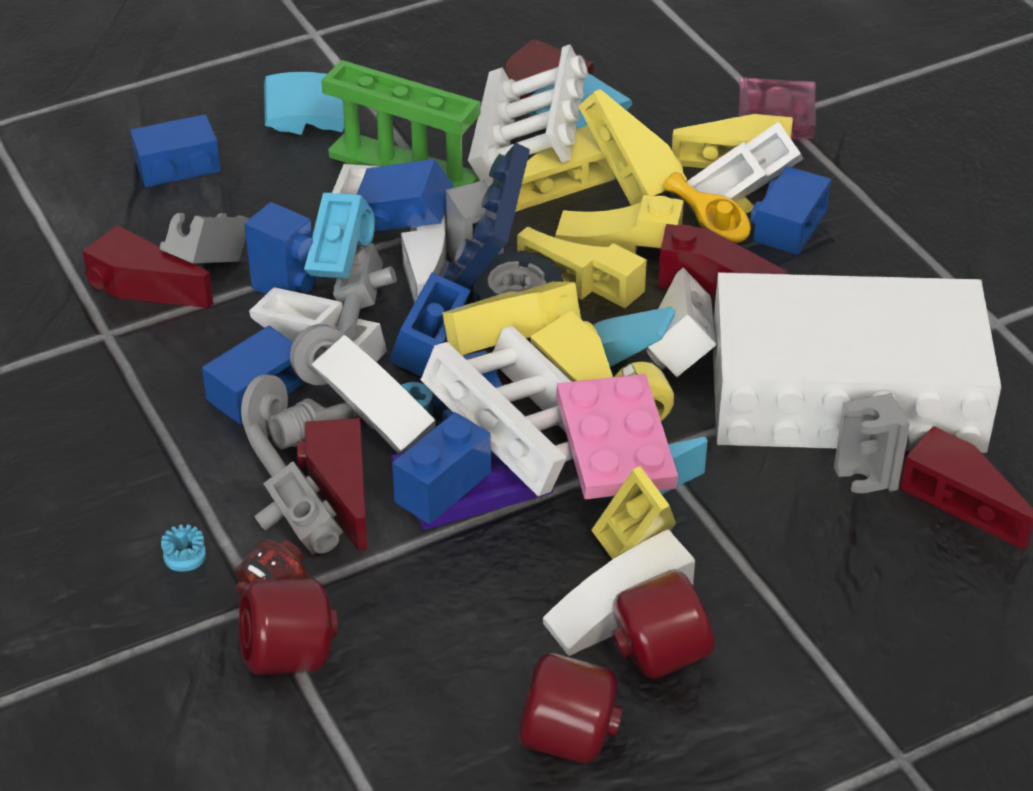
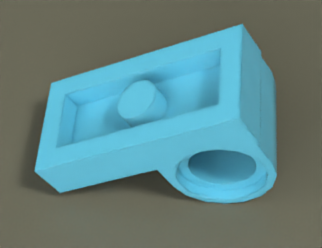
M323 193L312 236L313 244L309 249L304 268L310 276L349 279L356 247L369 245L375 231L374 213L362 195Z

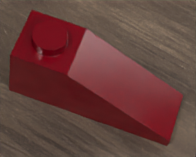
M666 224L660 249L658 288L669 289L675 275L682 268L708 294L716 295L718 273L786 274L787 272L707 228Z
M118 225L83 250L86 267L85 274L88 283L96 289H102L117 298L209 308L214 304L209 271L160 250L159 246Z
M360 418L305 422L306 440L297 441L299 468L308 469V476L313 479L320 489L317 494L322 501L327 500L337 514L334 519L358 550H368Z
M933 426L906 456L900 489L1025 550L1029 545L1033 530V508L975 445Z

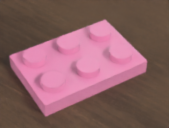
M646 374L557 383L556 398L584 499L615 496L631 471L638 466L642 467L658 491L677 488L678 473Z

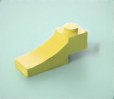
M643 195L642 202L620 209L595 212L563 210L555 238L599 247H609L614 243L636 254L638 246L661 249L666 224L682 225L684 200L672 199L666 196Z
M526 227L517 234V252L528 251V253L540 254L545 259L549 258L561 270L563 282H575L577 297L581 300L589 293L594 292L626 308L645 292L647 260L614 243L609 247L583 245L546 235L530 227Z
M553 281L521 292L509 291L442 312L447 341L461 355L496 346L502 329L507 326H513L525 338H530L533 334L570 310L581 319L575 282Z

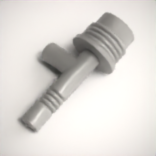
M306 398L293 407L271 415L268 427L274 444L282 450L289 447L296 448L297 441L306 440L305 422L351 419L359 415L346 402L325 408L314 400Z

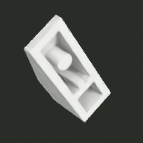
M684 268L675 275L658 308L672 307L675 310V315L663 339L650 345L647 349L648 355L659 368L664 369L668 367L676 377L717 345L711 296Z

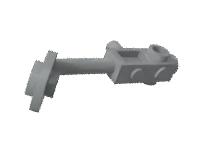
M373 243L367 246H357L349 279L337 278L333 295L336 301L342 302L343 306L338 329L328 324H315L304 329L292 344L290 351L292 369L299 378L309 384H328L311 365L317 360L314 359L315 352L323 347V353L326 352L343 335L352 341L360 309L374 305L378 288L396 283L397 281L395 271L391 266L382 269L383 262Z
M268 374L259 375L251 381L244 393L241 416L250 445L271 476L263 484L274 499V502L254 517L265 531L285 517L301 542L312 554L316 552H329L338 544L339 535L343 533L334 519L337 514L327 500H321L317 494L320 489L310 476L306 477L294 462L286 466L267 437L271 436L268 427L269 418L271 415L280 413L287 408L288 395L286 387L279 377Z

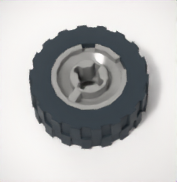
M505 251L502 254H498L471 286V303L509 291L521 292L553 281L563 282V276L561 277V270L554 265L553 261L549 258H543L540 254L528 253V251Z

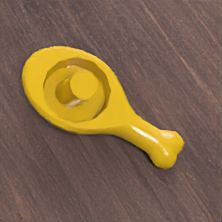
M673 172L669 178H666L663 183L666 191L677 194L689 204L701 228H707L735 244L741 243L748 238L751 230L750 220L745 211L735 201L723 195L699 192L689 185L682 174L678 172Z

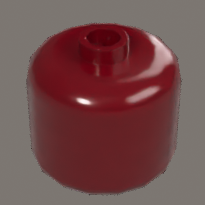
M668 570L625 589L617 594L613 600L612 609L618 626L617 629L611 631L614 642L622 658L631 656L639 671L649 679L661 678L709 656L715 650V636L705 608L690 580L680 570Z
M310 577L253 580L244 587L239 605V638L244 663L251 673L255 675L305 673L317 671L326 664L331 651L332 638L337 636L338 620L335 609L330 608L326 590L320 582Z
M554 653L542 655L536 663L522 713L518 734L521 745L527 749L579 763H588L595 760L602 749L606 735L615 737L620 723L622 706L614 705L617 691L615 674L606 667Z

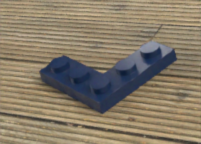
M515 142L505 156L499 154L496 157L489 172V177L493 178V183L487 189L481 203V207L486 209L485 214L479 220L473 238L471 240L465 238L457 250L455 260L452 263L447 261L443 265L439 276L469 289L507 244L530 152L529 148Z

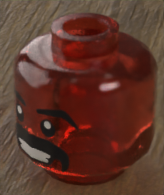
M268 539L262 540L235 569V576L238 582L235 587L236 591L241 596L244 587L253 580L307 577V571L302 564V561L305 559L304 554L288 540L284 539L280 544Z

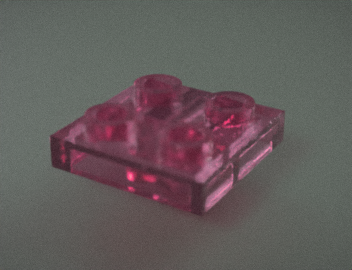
M740 78L738 117L751 114L793 117L791 139L814 138L815 82Z

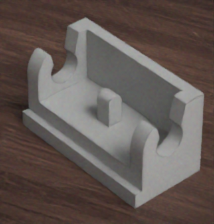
M177 213L171 219L166 240L162 241L160 245V250L191 263L239 262L246 239L244 223L250 218L242 215L227 217L226 213H219L216 217L195 215L190 225V233L184 235L181 226L184 222L185 214Z
M892 393L843 402L834 469L838 477L852 476L854 474H863L867 477L866 480L852 482V492L868 493L887 488L889 492L898 490L910 423Z

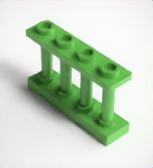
M341 60L321 80L322 93L340 98L343 102L345 133L328 149L330 158L345 162L346 164L387 166L435 159L453 183V188L480 181L475 171L463 167L462 135L481 115L480 101ZM358 104L376 110L378 140L360 135ZM392 115L411 121L412 151L394 145ZM427 125L446 132L447 162L428 156Z

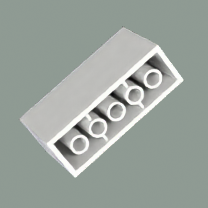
M718 273L714 313L717 345L713 348L717 445L837 448L843 402L892 393L910 423L905 450L911 451L926 433L935 426L975 445L981 453H987L1001 391V382L981 280Z

